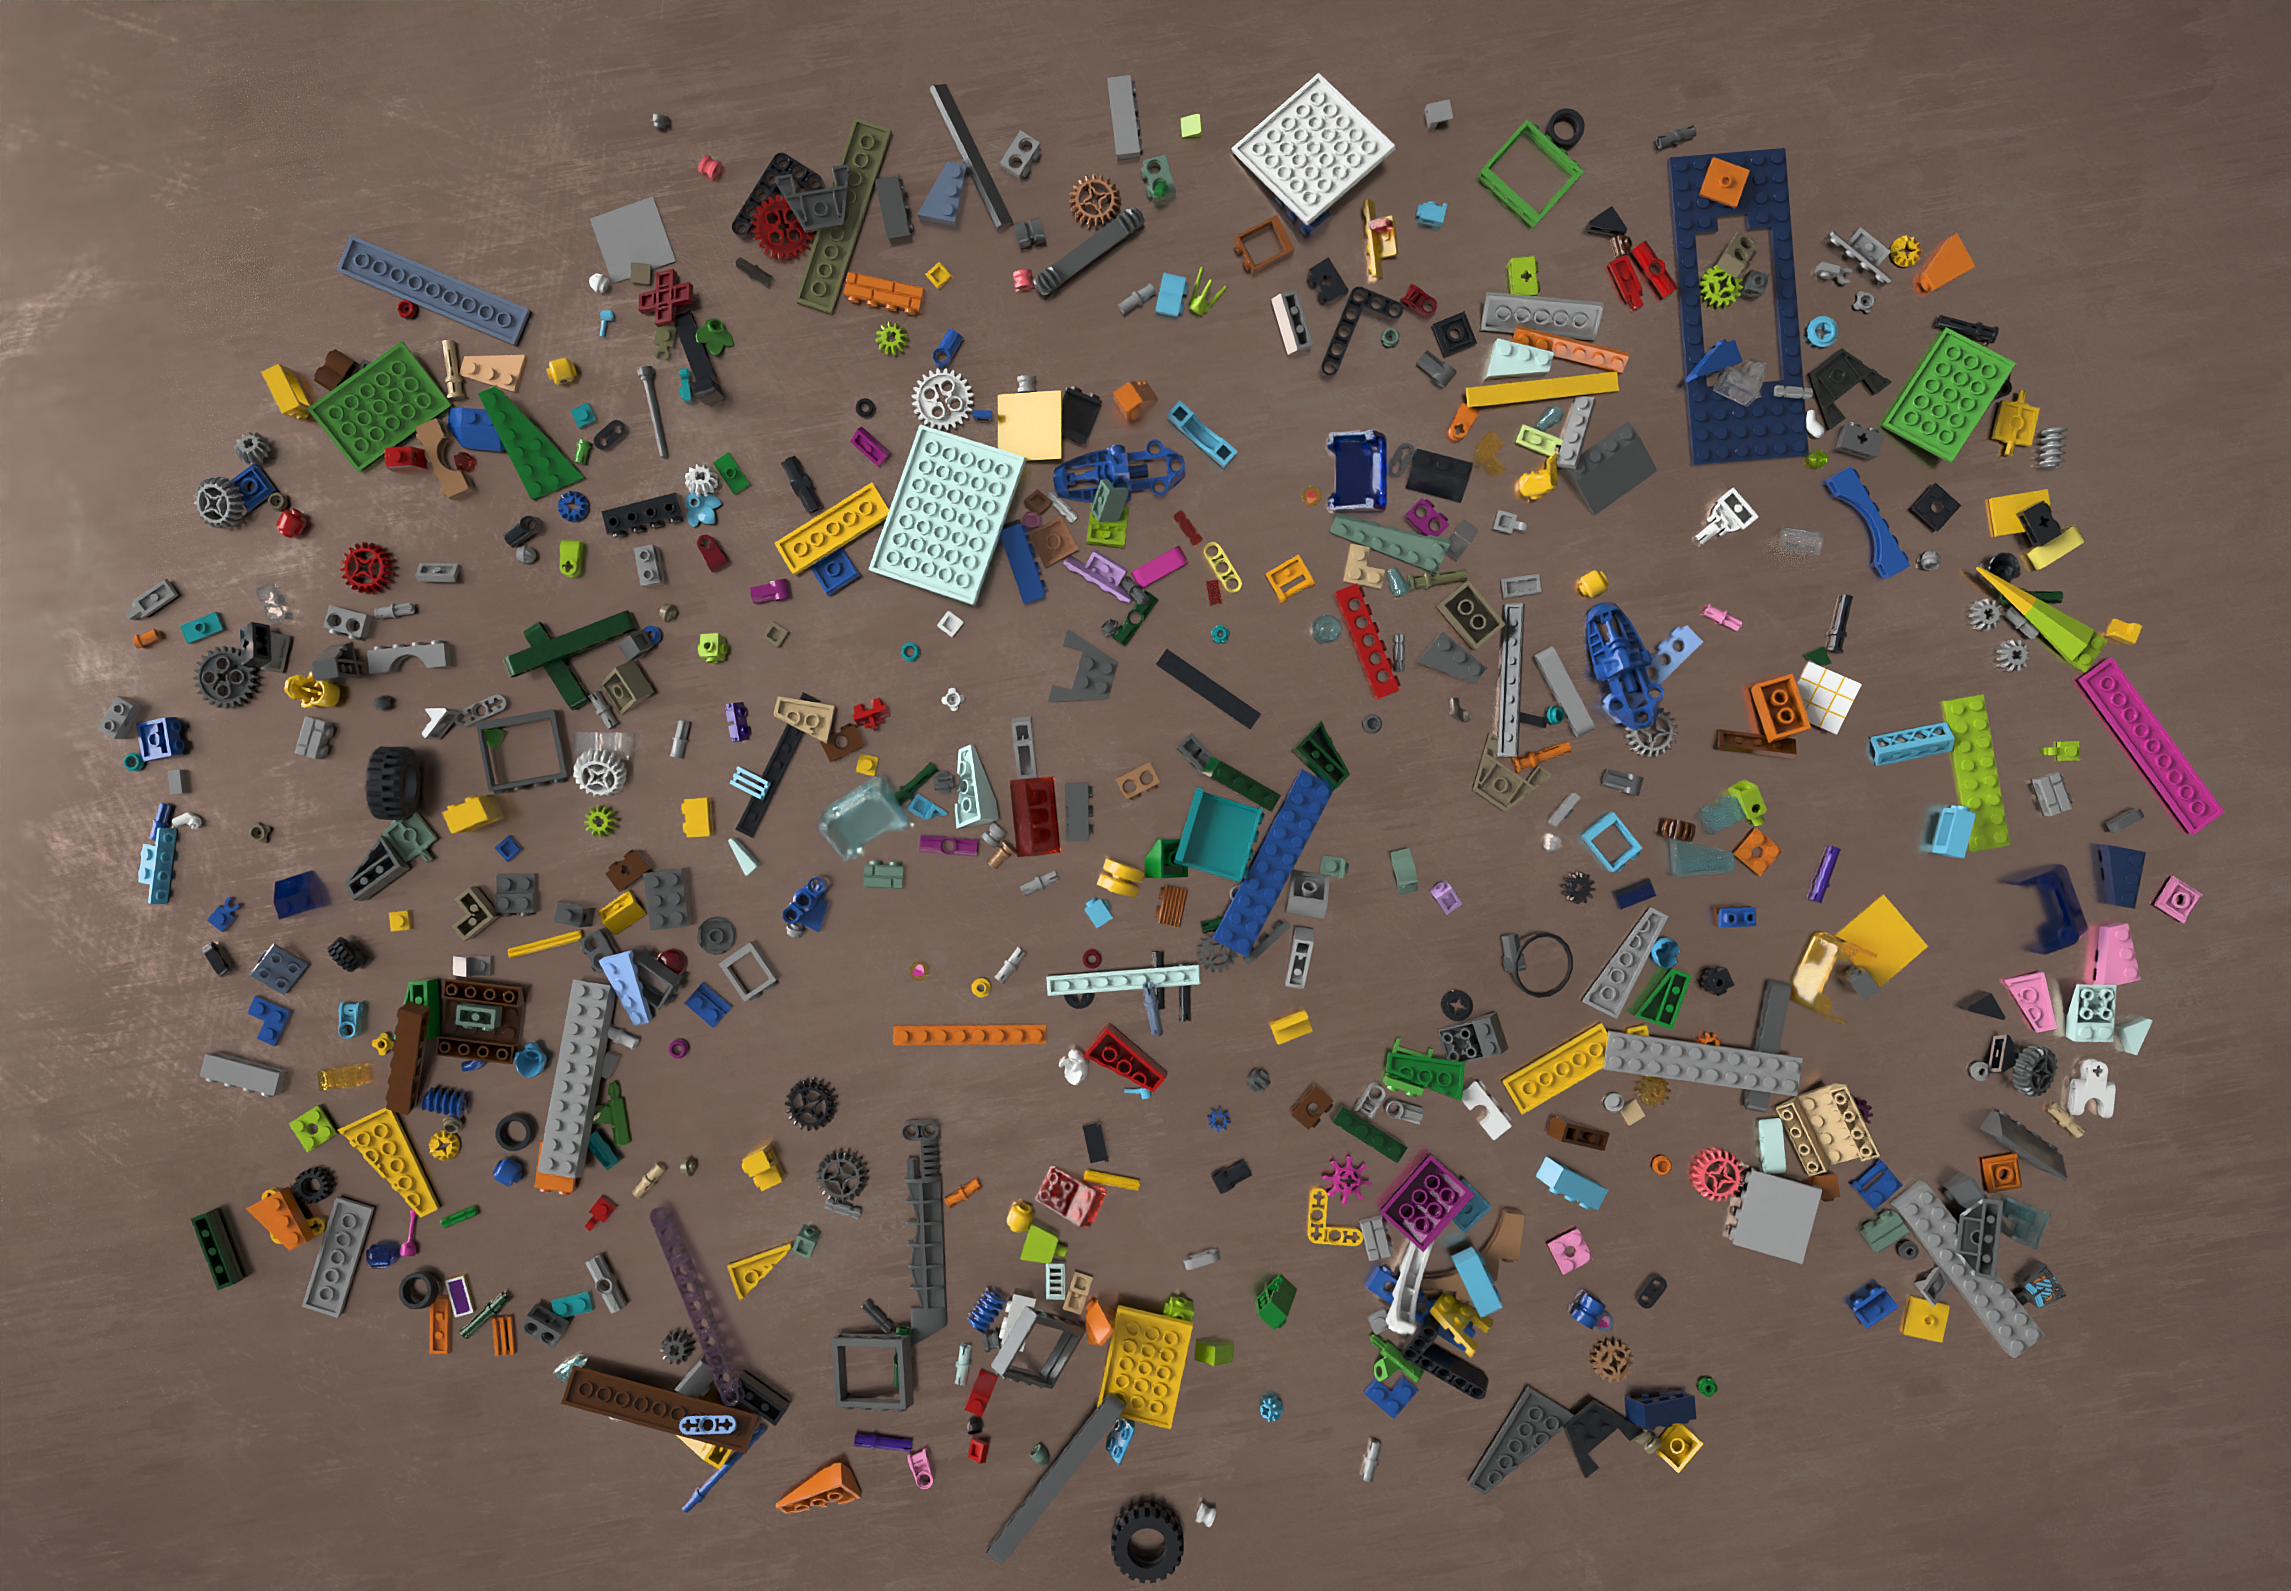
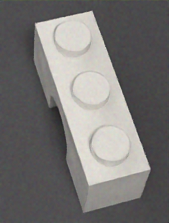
M1472 1079L1463 1086L1462 1102L1469 1110L1477 1105L1486 1106L1487 1115L1479 1123L1489 1136L1495 1140L1512 1127L1509 1123L1511 1118L1505 1111H1499L1497 1108L1499 1103L1493 1096L1488 1097L1485 1093L1487 1088L1481 1081L1476 1082Z

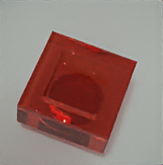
M1388 218L1368 221V229L1376 234L1387 233V230L1393 229V221Z

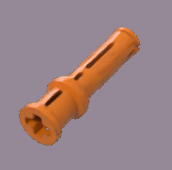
M1566 741L1541 751H1529L1526 755L1512 757L1516 772L1521 773V770L1530 767L1536 768L1539 763L1572 753L1570 743Z

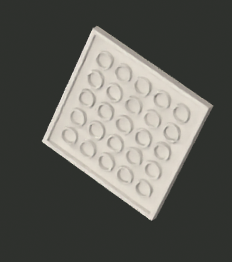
M1319 73L1231 148L1232 152L1307 226L1396 150L1395 145Z

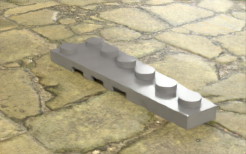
M1650 907L1585 995L1582 1002L1617 1019L1669 916Z

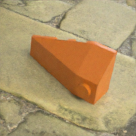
M1097 1298L1095 1301L1091 1300L1085 1308L1087 1310L1085 1314L1087 1341L1090 1346H1102L1114 1332L1115 1311L1101 1299Z
M834 1463L832 1466L821 1470L776 1503V1508L785 1514L807 1511L810 1509V1506L824 1508L827 1507V1503L838 1501L839 1505L846 1504L862 1497L851 1469L842 1463Z

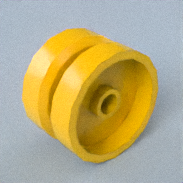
M1106 858L1103 869L1112 873L1113 876L1101 874L1097 884L1119 895L1136 898L1139 887L1130 883V880L1138 883L1142 882L1145 872Z

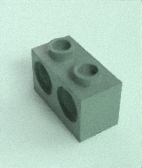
M1166 155L1143 160V167L1140 169L1143 179L1147 178L1149 186H1146L1148 197H1152L1153 202L1175 197L1176 190ZM1157 166L1160 168V171L1154 174L1150 171V168ZM1159 180L1163 182L1166 180L1165 185L1169 186L1165 197L1161 196L1158 199V196L1153 195L1155 187Z

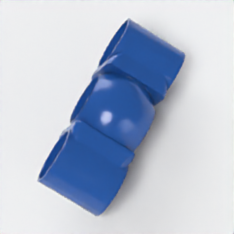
M821 876L811 878L807 885L795 892L793 901L790 902L789 906L782 913L783 920L786 923L793 924L798 922L806 912L815 908L817 898L827 889L826 879ZM815 880H819L822 883V888L819 891L813 888ZM802 895L809 897L808 905L801 903ZM790 909L795 910L797 913L795 920L788 917Z

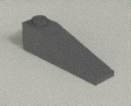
M1960 1171L1941 1185L1945 1189L1944 1195L1951 1202L1955 1201L1965 1209H1969L1982 1198L1988 1199L1974 1178ZM2001 1219L2000 1232L2011 1238L2013 1234L2003 1219Z

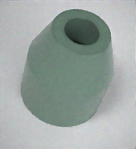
M1040 1444L1035 1446L1029 1454L1040 1465L1045 1466L1050 1461L1047 1451Z

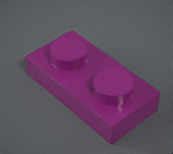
M862 426L857 429L850 441L878 467L884 463L890 453L884 445Z

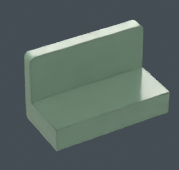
M1101 479L1090 510L1098 522L1119 520L1129 493L1128 488H1114L1108 479Z

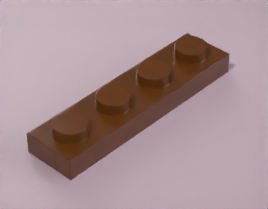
M1721 729L1717 734L1718 749L1791 759H1795L1797 755L1796 739L1785 738L1768 743L1766 735Z

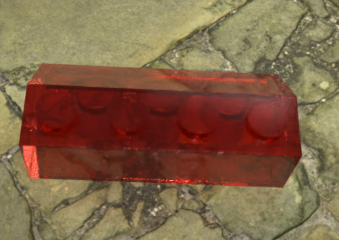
M1053 776L1011 780L1010 790L1017 857L1061 853Z

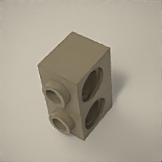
M1738 231L1729 242L1717 266L1735 278L1740 272L1745 273L1751 264V260L1757 253L1755 248L1758 242L1743 232Z

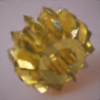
M1646 1076L1643 1077L1645 1083H1638L1642 1087V1089L1637 1090L1638 1094H1642L1639 1100L1645 1101L1646 1106L1652 1104L1654 1108L1657 1107V1103L1664 1105L1662 1099H1669L1665 1093L1671 1092V1089L1665 1088L1669 1083L1663 1081L1661 1077L1650 1076V1080ZM1653 1087L1656 1088V1089H1655L1656 1094H1654V1095L1652 1094V1088H1653Z

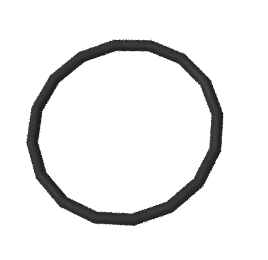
M1551 933L1537 934L1526 940L1518 950L1514 961V975L1519 987L1528 995L1537 998L1550 997L1561 991L1569 981L1573 970V955L1569 945L1561 937ZM1551 937L1565 946L1569 956V970L1565 980L1558 988L1549 993L1537 994L1529 991L1522 984L1518 975V961L1522 951L1530 942L1537 938Z

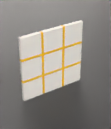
M1809 662L1797 685L1809 723L1837 735L1862 684Z

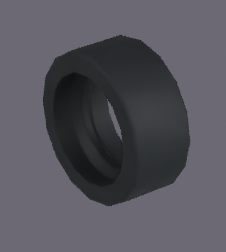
M1564 108L1558 110L1547 123L1546 134L1553 139L1554 144L1558 148L1566 149L1573 147L1579 142L1584 133L1585 124L1583 117L1573 109ZM1560 118H1569L1576 124V133L1571 139H1561L1555 134L1554 125Z
M518 1113L504 1117L495 1129L497 1143L508 1151H518L525 1148L532 1142L535 1136L533 1122L529 1117ZM518 1121L525 1127L526 1136L522 1142L511 1143L506 1139L504 1129L509 1122Z
M414 1272L408 1274L399 1285L398 1294L400 1301L409 1309L427 1308L435 1302L438 1296V1282L429 1273ZM417 1279L424 1280L427 1286V1295L421 1302H415L410 1294L411 1285Z

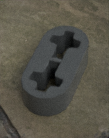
M1401 444L1387 466V473L1391 477H1400L1412 460L1415 449L1411 444ZM1409 448L1411 455H1406L1404 459H1401L1400 457L1403 454L1401 449ZM1398 461L1401 462L1399 466L1401 471L1393 473L1391 465L1395 466Z
M2137 807L2109 821L2106 825L2111 833H2116L2144 818V814L2140 807Z

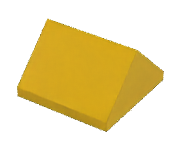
M1674 1423L1660 1437L1662 1443L1656 1452L1674 1470L1681 1474L1705 1444L1684 1424Z

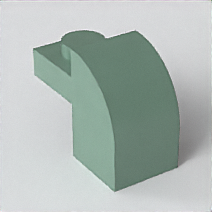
M1410 849L1390 852L1399 894L1403 895L1418 891V878Z

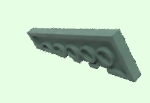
M1339 513L1336 514L1329 531L1434 573L1438 572L1451 544L1449 539L1433 535L1423 536L1411 530L1406 532L1398 530V527H1385L1377 522L1365 521L1364 519Z

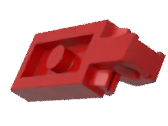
M1628 255L1609 262L1608 266L1623 298L1627 303L1630 302L1634 310L1641 308L1644 305L1641 299L1643 288Z

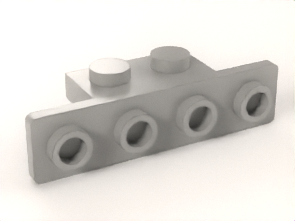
M1862 226L1848 241L1834 230L1830 232L1832 237L1830 240L1838 247L1840 245L1844 246L1847 249L1845 252L1851 258L1857 257L1862 261L1860 265L1867 271L1872 269L1877 273L1875 277L1879 281L1891 283L1892 277L1878 267L1891 252L1889 248Z

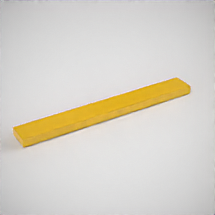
M1616 371L1466 388L1467 406L1471 408L1619 391L1618 374Z

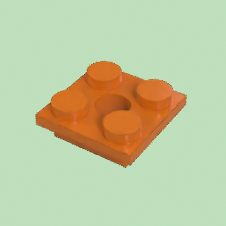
M1755 828L1733 855L1761 877L1782 852V849ZM1760 847L1762 853L1756 858L1753 855V849Z
M2016 1153L1982 1159L1987 1193L2023 1188ZM2006 1169L2007 1176L2001 1179L1999 1173L2001 1170Z

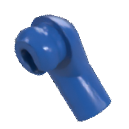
M473 1060L462 1062V1071L478 1070L486 1061Z

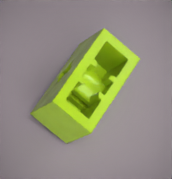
M1535 257L1511 258L1508 262L1511 294L1537 296L1541 286L1540 281H1537L1536 273L1539 272L1538 262H1535ZM1524 274L1526 278H1529L1527 282H1525V279H1521Z

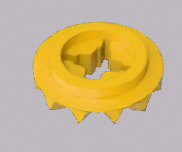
M1907 235L1896 239L1890 248L1892 260L1901 267L1914 265L1920 259L1922 252L1920 242H1917L1914 237ZM1906 246L1912 251L1907 256L1905 252L1900 251Z
M444 1130L435 1133L428 1144L430 1153L435 1159L442 1162L453 1159L460 1150L458 1137L454 1133H448ZM441 1141L443 1143H451L446 1147L447 1151L444 1149L438 1150L439 1146L442 1145Z

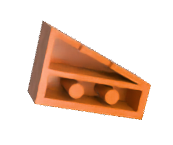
M1136 381L1128 382L1113 392L1114 402L1127 421L1130 419L1132 421L1136 420L1142 415L1141 412L1159 400L1147 381H1139L1138 383Z
M289 1187L246 1208L289 1251L315 1238Z

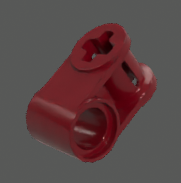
M1410 284L1409 291L1404 298L1400 299V302L1424 318L1433 317L1438 307L1437 301L1418 286ZM1425 304H1431L1433 306V310L1426 311L1423 308V306Z
M704 534L698 538L697 546L712 573L729 564L726 555L713 537ZM705 539L711 541L709 543V548L705 546L703 547V545L705 544Z

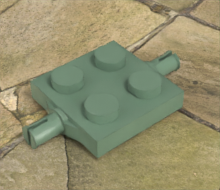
M417 811L407 820H393L391 825L382 832L405 862H409L418 855H421L426 864L433 860L427 849L438 838Z

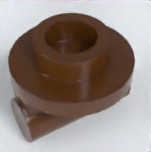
M1622 234L1611 238L1616 257L1623 256L1631 251L1632 241L1629 236Z

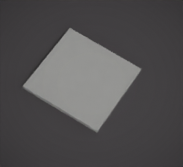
M653 196L590 218L613 284L630 278L631 262L651 264V271L676 262Z

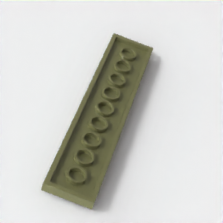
M854 117L839 165L849 164L850 166L844 226L817 231L794 300L795 302L830 314L833 313L875 185V179L878 176L892 133L891 129Z

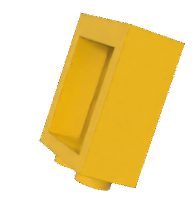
M278 363L261 372L282 414L296 420H303L309 417L310 412L307 408L311 404L292 369Z

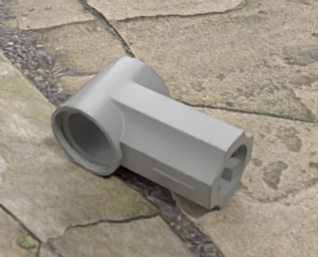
M1392 1098L1384 1103V1111L1393 1119L1398 1118L1415 1124H1420L1422 1121L1424 1108ZM1394 1104H1397V1111L1394 1113H1390V1107Z

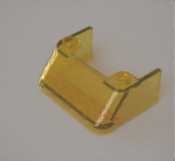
M1818 931L1814 933L1791 980L1790 1000L1845 1025L1846 1021L1829 1014L1832 1001L1821 992L1837 958L1843 961H1851L1855 958L1858 951L1874 958L1877 957V954L1827 932Z

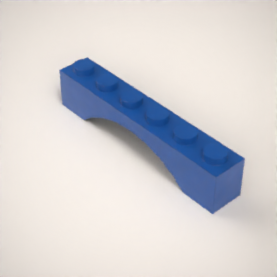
M1850 466L1830 477L1826 482L1835 497L1853 505L1868 521L1875 540L1874 563L1883 579L1890 578L1910 566L1908 563L1909 558L1899 548L1898 539L1890 533L1888 522L1880 516L1878 505L1872 502L1869 497V490L1859 480V473Z

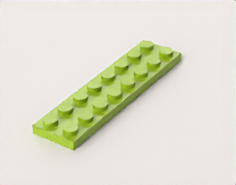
M1984 694L1943 701L1947 725L1955 738L1952 754L1961 805L1970 808L1969 812L1976 813L1968 842L1970 852L2009 846L2010 839Z

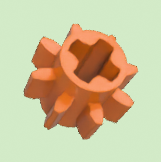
M1705 1032L1704 1038H1698L1703 1044H1707L1710 1041L1714 1045L1720 1046V1043L1723 1042V1040L1716 1039V1033L1710 1036L1709 1033Z

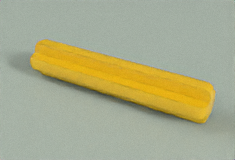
M1090 1170L1085 1171V1181L1138 1191L1140 1188V1180Z

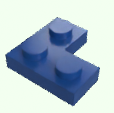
M256 995L247 1014L264 1021L257 1039L272 1046H277L292 1010Z
M1403 1376L1392 1390L1381 1381L1375 1379L1364 1394L1395 1419L1419 1390Z

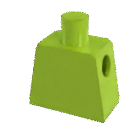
M1744 779L1727 788L1743 817L1752 820L1754 826H1759L1765 822L1762 814L1767 812V808L1757 785Z
M1033 1221L1020 1259L1051 1264L1053 1255L1065 1258L1068 1247L1057 1244L1059 1239L1058 1233Z

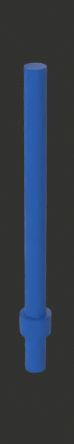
M761 1425L752 1434L748 1449L766 1432L767 1428L764 1425ZM736 1451L700 1490L697 1489L692 1494V1498L682 1509L688 1513L697 1503L700 1504L708 1491L745 1453Z

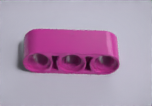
M1177 546L1131 573L1137 584L1143 589L1188 564L1189 561L1181 547Z

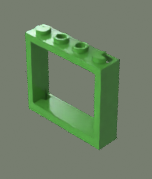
M1526 120L1480 170L1478 177L1531 226L1535 227L1580 178L1584 171L1577 161H1572L1568 157L1567 152L1563 148H1558L1554 144L1550 136L1540 132L1537 124L1534 125ZM1524 133L1572 176L1539 214L1491 171L1495 164Z

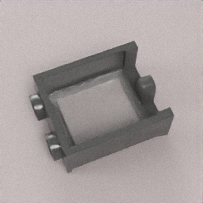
M645 949L634 961L639 971L637 977L642 982V993L647 998V1003L659 1011L664 1005L668 1006L674 998L671 995L675 994L681 987L679 982L683 976L675 974L650 956Z

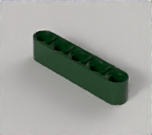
M541 621L523 631L531 647L553 639ZM565 658L543 666L571 710L574 711L590 701L586 691Z

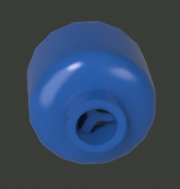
M505 1158L503 1161L499 1160L492 1172L495 1174L494 1179L507 1187L512 1186L513 1183L518 1184L523 1175L520 1172L522 1166L509 1158Z

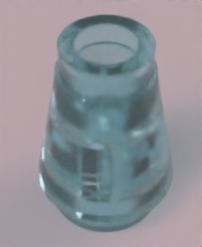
M1554 404L1547 408L1535 424L1544 432L1560 422L1564 413Z
M1397 567L1386 572L1391 592L1395 597H1400L1410 591L1408 588L1409 584Z
M576 1355L556 1366L553 1372L561 1383L568 1382L573 1365L579 1367L583 1365L579 1356Z

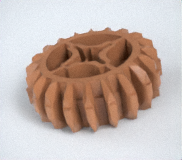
M1095 174L1092 175V180L1085 176L1086 182L1079 179L1078 184L1080 187L1074 185L1073 189L1076 192H1070V197L1074 198L1069 200V204L1074 205L1071 207V212H1076L1074 215L1076 219L1081 217V224L1087 220L1088 227L1091 226L1092 222H1094L1095 228H1098V222L1106 226L1105 220L1107 219L1109 222H1112L1110 215L1117 217L1118 213L1115 210H1120L1121 208L1117 204L1121 202V197H1117L1120 191L1114 190L1116 188L1115 183L1109 185L1110 178H1107L1104 182L1103 175L1099 176V180L1096 179ZM1094 187L1102 188L1108 193H1098ZM1088 189V198L1084 199V202L1079 203L1081 195ZM1092 194L1098 200V208L1094 202L1092 203ZM1108 199H1111L1109 208L1103 213L1101 206ZM1083 209H1093L1097 215L1088 214Z

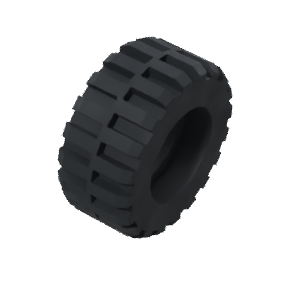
M380 746L372 752L369 758V764H367L366 768L367 774L365 776L366 801H368L367 806L370 809V813L378 820H407L416 812L421 793V771L419 769L418 757L414 750L409 747Z
M1145 1503L1143 1507L1136 1504L1133 1510L1126 1509L1124 1515L1118 1517L1117 1523L1112 1530L1111 1553L1114 1556L1115 1565L1120 1566V1572L1123 1575L1128 1573L1129 1579L1134 1581L1137 1578L1139 1583L1144 1584L1145 1580H1150L1151 1584L1156 1583L1158 1578L1161 1581L1166 1579L1168 1573L1172 1575L1175 1572V1566L1180 1565L1181 1556L1184 1553L1183 1530L1181 1525L1178 1524L1177 1517L1175 1515L1172 1516L1171 1511L1167 1508L1162 1510L1159 1504H1155V1507L1150 1506V1503ZM1146 1528L1160 1532L1166 1541L1165 1548L1153 1557L1137 1555L1130 1548L1129 1544L1130 1538L1135 1532Z

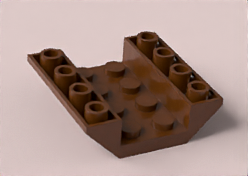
M444 979L442 998H446L442 1035L437 1036L435 1055L513 1064L522 1033L525 1007L522 988ZM467 1002L502 1007L501 1025L493 1031H485L481 1027L469 1029L463 1028V1025H456L457 1005Z

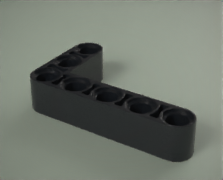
M783 152L777 153L732 223L733 232L742 240H746L752 235L753 232L751 230L755 229L756 226L750 223L756 221V218L748 216V212L751 209H756L757 206L763 208L762 201L769 204L768 197H772L774 200L780 190L776 183H768L770 177L792 174L793 182L808 192L825 189L822 177ZM782 160H786L787 165L785 167H779V162ZM797 171H804L801 177H795ZM813 181H820V185L817 188L811 187ZM760 193H767L766 198L763 200H759L758 196ZM741 225H745L746 230L739 233L738 228Z
M1355 287L1349 295L1321 364L1320 374L1322 377L1331 379L1336 375L1362 311L1389 322H1396L1403 314L1402 304L1366 288ZM1360 293L1363 296V300L1356 301L1353 295ZM1377 300L1380 302L1381 307L1376 309L1372 307L1371 302ZM1396 308L1399 314L1393 316L1389 313V309ZM1353 311L1356 314V318H1347L1346 312ZM1346 329L1349 335L1342 337L1339 334V330ZM1339 347L1341 354L1334 355L1331 348ZM1327 364L1332 365L1334 372L1327 373L1324 370V366Z
M687 311L677 315L674 326L695 378V382H692V387L697 398L705 405L724 399V394L705 344L697 343L696 341L698 326L692 312Z
M1426 1314L1417 1324L1413 1335L1409 1334L1407 1336L1402 1351L1403 1358L1474 1399L1480 1400L1485 1398L1489 1383L1488 1377L1432 1345V1342L1438 1335L1440 1323L1432 1314Z

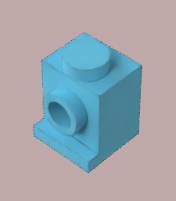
M1432 201L1423 203V205L1419 204L1416 216H1419L1418 222L1441 227L1447 204L1443 203L1442 206H1438V203Z

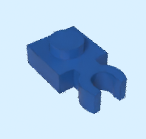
M228 897L225 900V907L218 905L207 919L210 924L221 932L227 930L236 918L232 913L239 910L242 906L241 903H237L235 907L231 905L234 897Z

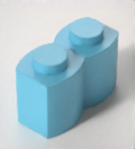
M1163 273L1155 313L1178 318V313H1183L1185 302H1181L1182 295H1187L1189 283H1185V277Z

